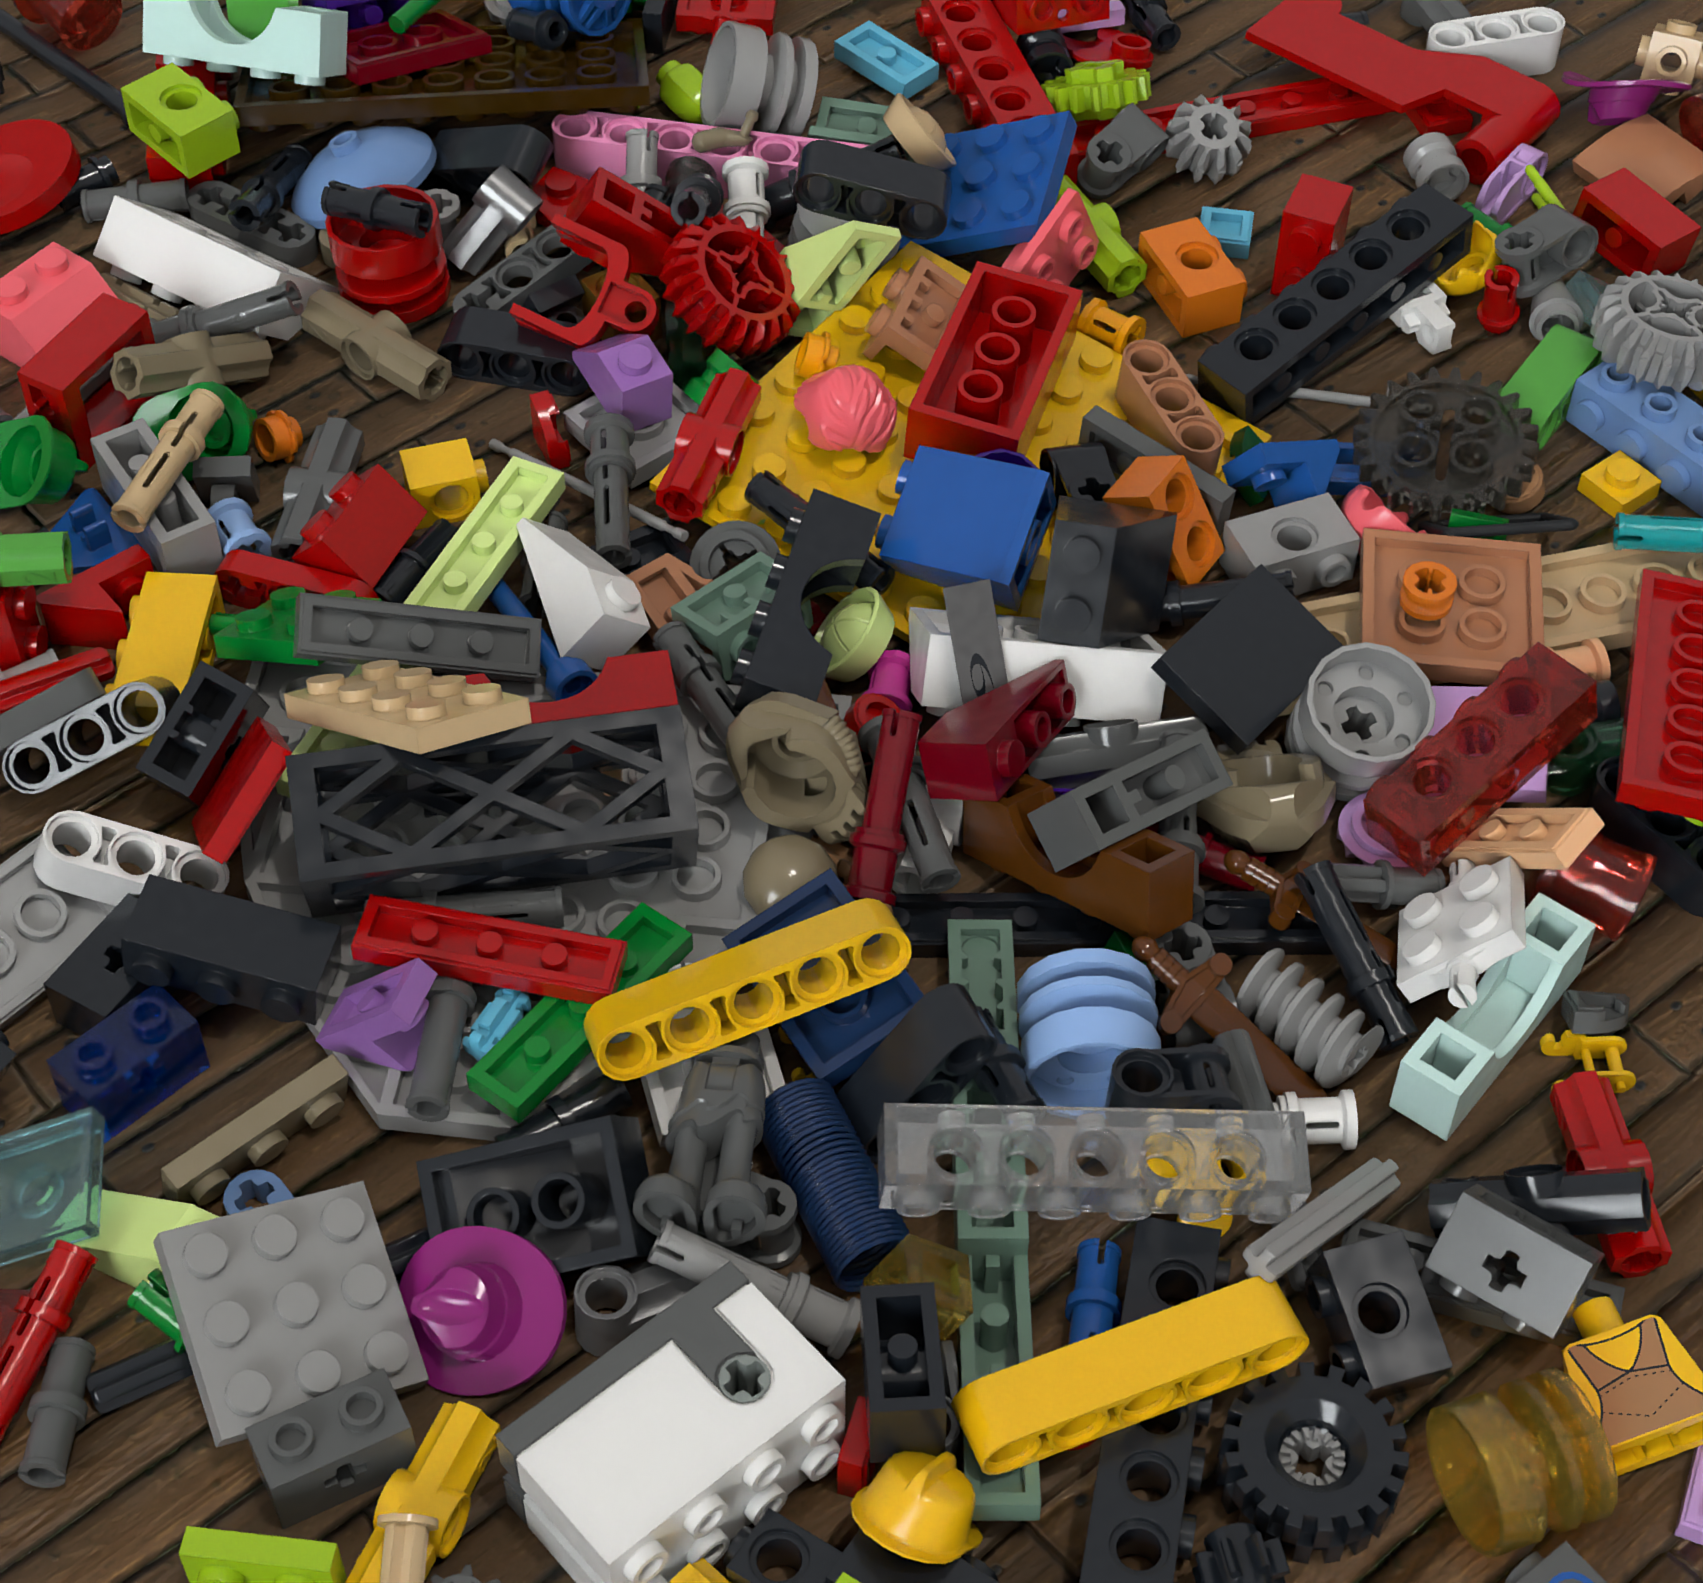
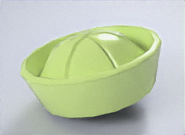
M872 587L856 589L844 597L829 612L818 628L814 637L815 640L832 654L826 678L844 683L854 681L864 675L885 651L893 635L895 621L892 612L876 589Z

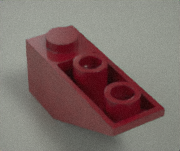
M1055 659L946 712L923 735L917 743L930 799L999 801L1075 715L1076 693L1073 685L1068 683L1063 659Z

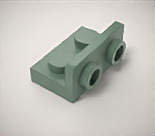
M761 551L670 607L672 620L684 622L693 638L712 650L713 656L722 666L723 673L721 676L724 681L731 680L742 647L754 652L758 638L748 635V630L759 601L763 600L772 603L776 592L765 587L774 559ZM809 599L801 605L802 616L808 629L813 625Z

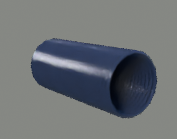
M804 1078L783 1085L768 1095L765 1101V1120L761 1140L781 1180L789 1185L795 1193L798 1213L810 1237H812L813 1243H815L835 1286L845 1292H860V1286L883 1285L899 1275L912 1261L916 1251V1244L831 1084L824 1079Z

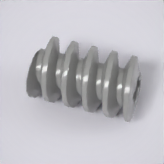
M1275 948L1266 952L1251 969L1236 998L1238 1009L1270 1040L1274 1039V1043L1288 1057L1295 1055L1294 1062L1304 1072L1315 1071L1314 1077L1321 1087L1330 1089L1340 1085L1358 1072L1374 1055L1382 1043L1384 1036L1383 1027L1376 1025L1366 1034H1360L1359 1030L1365 1019V1013L1362 1010L1356 1009L1342 1020L1338 1016L1345 1003V997L1338 993L1328 998L1324 1003H1320L1318 1000L1325 987L1323 980L1314 978L1301 988L1299 983L1305 972L1304 966L1299 962H1294L1281 972L1278 969L1285 957L1284 950Z

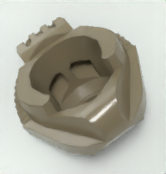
M772 691L748 704L730 723L726 737L727 759L747 807L761 821L796 832L809 833L811 829H814L818 836L830 845L848 841L850 833L854 832L855 827H862L869 786L856 732L846 727L847 722L837 715L839 710L796 694Z
M1253 740L1239 755L1231 748H1228L1227 744L1217 746V753L1233 785L1197 802V816L1207 821L1213 831L1219 834L1222 839L1227 840L1230 845L1252 854L1298 850L1325 824L1336 801V781H1332L1329 775L1323 771L1320 757L1303 753L1283 754L1279 743L1275 740H1266L1263 745L1258 744L1257 740Z

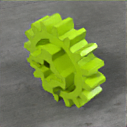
M1119 59L1076 63L1074 67L1064 69L1065 76H1058L1056 80H1046L1045 84H1041V88L1057 113L1070 111L1075 121L1112 119L1129 104H1138V101L1148 100L1152 96L1150 72H1146V69L1135 70L1132 67L1124 69V62Z

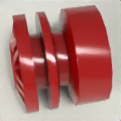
M390 184L372 186L385 188L390 191L391 195L398 198L431 205L433 210L431 229L429 232H425L426 236L424 238H416L394 230L383 229L380 232L367 230L363 227L362 223L327 215L325 225L333 261L336 265L335 273L340 296L372 315L377 314L381 310H387L398 316L404 324L416 322L436 312L447 301L451 290L447 259L442 247L443 236L436 203L424 191L410 186Z

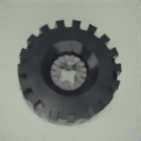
M1298 1362L1294 1377H1288L1284 1367L1268 1373L1265 1387L1257 1378L1245 1385L1242 1399L1239 1400L1235 1397L1228 1410L1217 1454L1218 1462L1215 1473L1217 1486H1224L1221 1502L1227 1514L1240 1509L1241 1513L1238 1523L1256 1525L1258 1530L1265 1534L1263 1542L1280 1538L1282 1544L1293 1547V1562L1308 1564L1312 1550H1322L1324 1564L1340 1561L1346 1544L1354 1556L1368 1548L1372 1534L1379 1539L1386 1530L1391 1515L1395 1512L1405 1482L1404 1479L1409 1467V1452H1403L1407 1440L1403 1423L1390 1426L1395 1409L1386 1397L1373 1404L1370 1401L1372 1388L1374 1387L1372 1384L1360 1377L1355 1386L1351 1387L1342 1382L1346 1369L1330 1365L1327 1377L1316 1376L1314 1362ZM1298 1455H1301L1308 1462L1314 1461L1317 1458L1324 1461L1321 1474L1322 1479L1311 1472L1304 1475L1301 1472L1296 1473Z

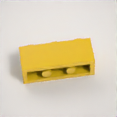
M146 572L140 595H133L130 601V630L127 639H120L116 650L117 674L114 684L108 683L106 685L105 691L107 693L124 684L142 678L159 676L171 681L181 694L200 661L213 667L216 648L214 638L209 631V619L212 614H216L215 612L226 613L217 575ZM139 691L135 701L136 710L143 719L154 722L158 715L157 702L151 694L146 691ZM154 736L134 746H149Z

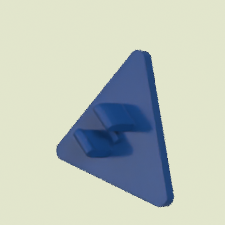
M95 488L85 489L50 531H68L72 546L73 574L81 573L136 544L141 546L132 532L124 530L114 522L110 514L112 507Z

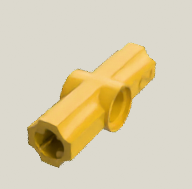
M460 1400L453 1404H443L408 1469H397L387 1481L375 1509L373 1518L374 1531L344 1583H380L385 1528L377 1526V1517L381 1514H419L431 1516L439 1520L438 1529L429 1531L425 1579L437 1557L444 1559L449 1556L457 1545L466 1526L471 1507L470 1495L481 1474L484 1472L491 1455L497 1448L495 1435L501 1431L499 1423L489 1418L482 1409Z

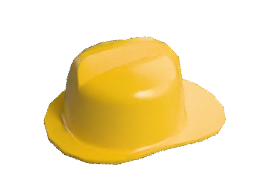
M902 1451L892 1455L885 1462L870 1485L858 1491L850 1504L853 1519L866 1535L880 1546L904 1558L922 1563H949L979 1547L983 1539L979 1529L972 1523L976 1503L973 1485L964 1473L956 1468V1458L948 1451L940 1454L938 1457L912 1451Z

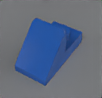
M1337 439L1259 443L1223 465L1222 469L1228 486H1253L1255 492L1269 490L1274 506L1278 507L1326 493L1340 447Z

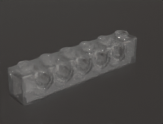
M884 1103L877 1129L879 1208L896 1209L898 1214L905 1217H929L937 1214L939 1210H967L968 1214L975 1218L995 1219L1008 1215L1010 1211H1038V1215L1045 1219L1067 1220L1079 1216L1081 1212L1109 1213V1217L1114 1220L1138 1221L1148 1218L1151 1213L1179 1214L1181 1220L1193 1223L1213 1221L1221 1217V1215H1249V1220L1252 1222L1273 1224L1284 1221L1301 1209L1311 1193L1305 1114L1302 1111ZM944 1154L958 1156L967 1164L969 1170L960 1174L946 1172L937 1164L935 1158ZM1017 1155L1027 1157L1035 1163L1039 1172L1033 1175L1019 1174L1009 1167L1006 1159ZM1081 1157L1095 1158L1106 1167L1108 1174L1099 1177L1089 1175L1079 1167L1076 1159ZM1159 1158L1169 1162L1176 1170L1177 1176L1165 1178L1155 1174L1148 1166L1147 1160ZM1225 1159L1237 1163L1244 1170L1246 1178L1234 1179L1228 1177L1220 1170L1217 1161Z

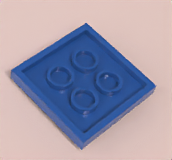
M1070 111L1037 115L1029 119L1004 124H992L984 128L959 133L944 134L946 146L956 160V166L943 171L952 183L947 226L942 234L928 240L903 235L898 252L910 241L941 257L1030 242L1056 204L1077 129V124Z

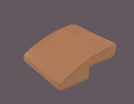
M1649 114L1634 118L1614 128L1572 160L1574 173L1589 184L1625 167L1671 204L1677 199L1687 204L1703 190V151Z

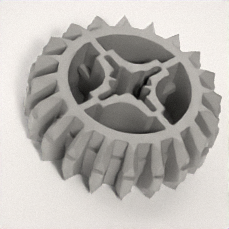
M1654 270L1651 275H1646L1641 271H1634L1631 277L1618 276L1614 284L1607 285L1604 293L1600 295L1591 318L1592 327L1590 333L1594 336L1592 346L1602 352L1601 360L1606 363H1617V373H1630L1636 377V383L1647 381L1653 383L1657 390L1663 385L1670 386L1680 393L1686 386L1695 391H1702L1703 286L1698 284V279L1689 281L1681 278L1678 273H1675L1674 276L1663 275L1659 270Z

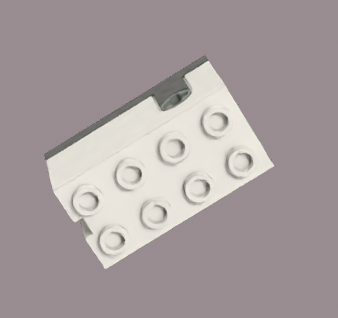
M729 1261L495 1435L500 1463L508 1471L503 1476L507 1503L525 1524L527 1523L528 1528L576 1583H670V1580L688 1563L692 1564L704 1558L713 1566L726 1553L730 1546V1540L743 1527L749 1526L751 1523L756 1526L768 1508L778 1513L784 1506L788 1494L808 1478L811 1481H817L833 1470L837 1465V1459L845 1437L846 1380L752 1282L749 1284V1279Z

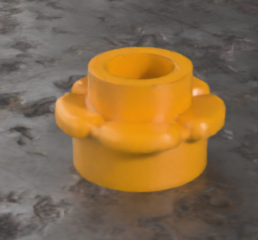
M824 331L822 335L806 332L796 356L795 375L808 379L814 374L835 368L839 347L831 345L829 332Z

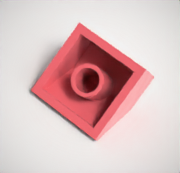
M53 241L0 278V355L17 366L22 367L102 293L118 297L91 262Z

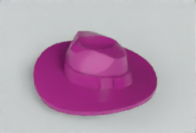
M1572 71L1563 72L1561 78L1562 82L1566 84L1590 88L1587 101L1589 102L1587 120L1593 125L1598 126L1622 125L1629 120L1647 114L1650 105L1654 103L1659 94L1690 91L1693 86L1686 82L1665 79L1596 81Z
M464 1226L447 1230L427 1241L413 1255L401 1278L399 1290L429 1377L427 1384L436 1389L451 1394L485 1396L516 1388L530 1380L546 1366L562 1339L567 1318V1300L560 1274L553 1262L540 1248L515 1233L485 1226Z

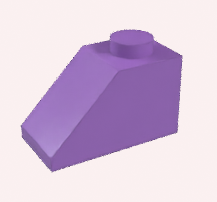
M619 334L572 351L573 361L607 413L625 416L634 425V431L672 418L673 372L648 334Z

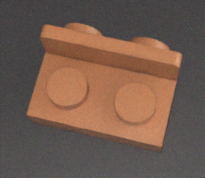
M921 256L907 272L899 268L882 292V296L888 299L887 304L882 303L876 309L864 329L871 336L862 354L872 360L887 345L926 372L966 285L924 256Z

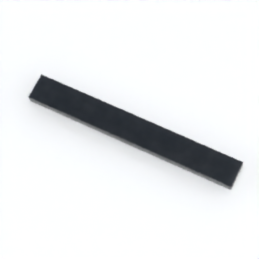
M1204 891L1205 906L1201 911L1193 914V919L1190 920V922L1196 923L1206 930L1211 938L1215 954L1265 955L1266 952L1275 948L1283 949L1285 955L1333 954L1318 924L1296 912L1294 919L1286 930H1278L1271 926L1268 922V915L1271 912L1270 898L1261 891ZM1044 893L894 894L897 897L896 906L892 907L893 916L911 943L912 954L910 958H948L947 919L1012 920L1014 957H1047L1076 948H1104L1114 931H1123L1097 917L1088 916L1082 913L1080 909Z

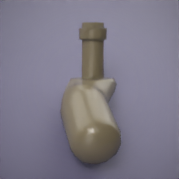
M754 110L747 111L740 131L716 127L694 134L692 137L694 150L704 153L718 148L744 147L750 144L753 138L749 135L759 118V113Z

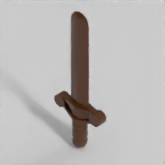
M1231 850L1225 854L1224 866L1231 874L1240 875L1241 880L1246 883L1248 882V884L1269 896L1271 912L1268 915V922L1271 926L1278 930H1286L1294 919L1296 912L1317 923L1307 901L1293 880L1294 876L1298 873H1303L1304 876H1307L1303 869L1312 865L1311 863L1299 861L1295 868L1281 874L1254 857L1250 859L1244 851ZM1363 924L1381 961L1397 970L1398 944Z
M1141 935L1133 940L1131 948L1135 958L1146 963L1145 965L1148 970L1170 990L1162 1013L1158 1016L1156 1029L1160 1034L1170 1036L1177 1033L1189 1018H1192L1213 1039L1226 1031L1245 1029L1250 1035L1267 1088L1276 1096L1283 1095V1092H1295L1298 1098L1328 1097L1325 1091L1216 989L1217 985L1232 969V960L1227 954L1217 953L1189 972L1163 947L1159 948L1156 940L1152 937Z

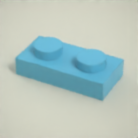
M871 21L865 22L834 41V57L895 96L897 93H901L908 99L939 78L938 62Z

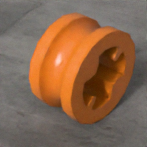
M1421 561L1412 564L1406 569L1399 594L1400 606L1407 614L1416 619L1435 621L1444 618L1451 611L1453 605V597L1458 585L1455 574L1443 564L1432 561Z

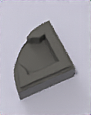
M1568 990L1563 992L1561 1015L1572 1034L1609 1033L1620 1030L1627 1025L1630 998L1626 994Z

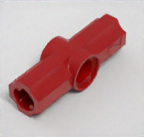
M730 367L727 372L716 373L697 412H688L684 416L676 436L674 457L656 490V504L667 512L669 518L684 523H689L694 518H702L706 509H708L712 497L716 493L722 477H731L735 472L744 445L745 431L761 401L762 387L751 379L748 372Z
M1596 1070L1573 1073L1568 1079L1554 1084L1549 1096L1568 1150L1566 1155L1567 1171L1644 1167L1647 1180L1649 1181L1651 1196V1227L1649 1231L1597 1235L1610 1272H1617L1623 1278L1646 1276L1652 1270L1667 1265L1673 1253L1652 1197L1654 1173L1649 1151L1641 1139H1631L1609 1078L1599 1076Z

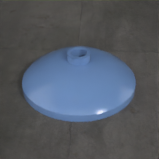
M377 126L340 133L314 157L301 175L292 196V211L295 215L300 216L302 220L314 226L315 229H326L325 220L327 215L321 209V195L324 187H329V181L335 180L358 188L383 184L406 185L417 188L434 167L437 157L435 146L427 134L403 126Z

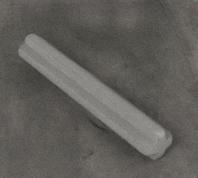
M1373 1157L1248 1245L1243 1251V1257L1249 1265L1245 1270L1246 1275L1249 1278L1260 1276L1269 1283L1274 1282L1398 1191L1401 1182L1395 1175V1172L1399 1169L1396 1162L1388 1159L1382 1163L1379 1159Z

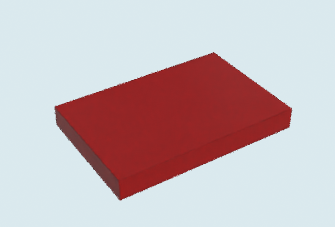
M259 716L253 721L191 821L201 852L220 864H223V862L227 863L284 772L286 768L285 756L292 755L290 748L276 726Z

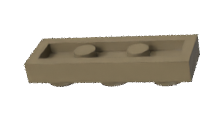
M332 1053L162 1167L163 1194L171 1201L190 1204L196 1202L198 1206L210 1203L225 1191L229 1182L232 1181L231 1177L252 1162L256 1167L269 1163L284 1151L289 1144L288 1138L309 1124L311 1128L315 1129L333 1119L345 1105L344 1100L347 1098L349 1073Z

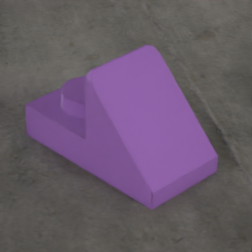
M416 958L343 989L315 1041L325 1049L400 1071L413 1070L416 1064L417 1050L420 1045L426 1011L429 1006V1000L426 999V996L438 973L420 958Z

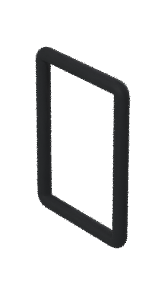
M1541 512L1497 515L1495 517L1510 519L1509 523L1465 527H1448L1450 519L1426 520L1418 524L1419 531L1425 530L1428 534L1474 538L1572 531L1578 528L1579 523L1574 518Z

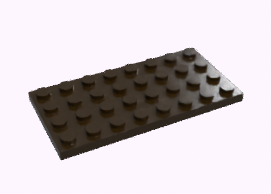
M642 18L622 19L616 28L603 36H588L577 31H568L565 42L550 51L540 49L534 42L511 38L506 31V25L475 26L491 35L492 53L360 86L341 75L326 77V84L323 86L294 83V74L281 73V79L255 78L250 76V68L242 67L233 109L238 116L239 127L249 126L252 131L256 132L273 131L284 124H301L302 127L307 129H321L330 126L332 122L353 121L357 126H374L382 123L384 119L404 118L408 123L421 124L434 120L436 116L456 115V118L459 120L475 121L486 117V114L507 113L508 116L513 118H528L536 115L538 111L558 110L560 114L569 116L584 114L588 112L589 108L609 107L611 111L617 113L633 112L638 110L640 106L650 105Z

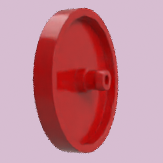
M26 119L0 125V235L27 226L47 214L66 197L77 181L81 169L79 151L68 132L57 123L43 119Z

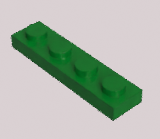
M643 902L606 936V938L628 942V957L617 992L666 974L670 968L679 964L693 950L692 933ZM545 996L466 1073L468 1089L520 1124L592 1051L584 1031V1019L592 1005Z

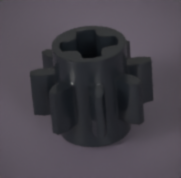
M1251 1523L1229 1524L1209 1533L1203 1541L1206 1551L1195 1554L1197 1566L1192 1568L1196 1583H1286L1284 1576L1291 1573L1280 1538L1263 1542L1261 1532L1258 1531L1256 1525Z

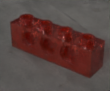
M1537 642L1522 657H1514L1502 667L1496 680L1479 696L1467 698L1459 706L1453 719L1434 736L1428 735L1415 746V750L1411 753L1410 758L1394 773L1384 775L1375 781L1363 800L1368 835L1425 877L1597 718V681L1540 642ZM1525 714V716H1514V715ZM1476 753L1484 754L1481 756H1469ZM1430 793H1441V795L1433 797L1425 796Z

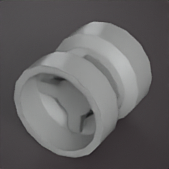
M1431 132L1423 134L1410 143L1404 152L1403 163L1410 177L1416 181L1417 189L1426 183L1449 199L1454 200L1465 191L1469 184L1470 176L1463 161L1456 156V150L1449 137L1443 133Z

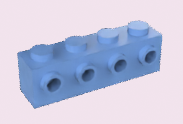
M1603 361L1577 378L1565 420L1614 454L1619 450L1624 452L1662 481L1660 487L1703 517V407L1683 393L1676 392L1670 386L1662 385L1657 390L1653 383L1647 381L1636 383L1634 375L1616 372L1617 363H1606Z

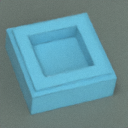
M1202 206L1200 221L1210 235L1217 237L1225 255L1230 258L1248 259L1254 212Z

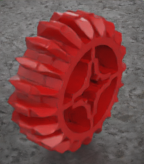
M722 212L711 218L705 215L704 220L699 225L690 224L673 238L674 242L666 249L665 255L661 259L664 267L659 279L667 285L662 297L675 303L676 306L672 317L683 318L688 324L686 334L693 332L699 334L702 337L703 348L716 344L726 355L735 352L742 360L753 353L759 356L761 353L769 351L776 343H780L790 333L789 330L794 326L793 324L796 322L801 310L791 298L795 290L791 282L792 274L785 264L787 255L779 254L774 247L776 238L766 240L761 236L759 225L747 228L741 216L729 220Z

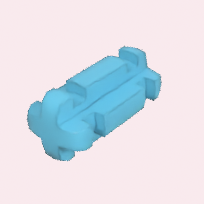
M501 988L497 990L494 994V1001L488 1002L470 1028L471 1034L469 1037L465 1036L463 1038V1049L479 1061L523 1018L524 1011H530L531 999L529 996L521 991Z

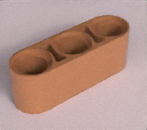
M1147 339L1129 343L1123 351L1115 398L1120 408L1135 429L1161 445L1170 448L1176 454L1184 455L1187 461L1215 476L1224 441L1222 427L1172 353L1163 344Z

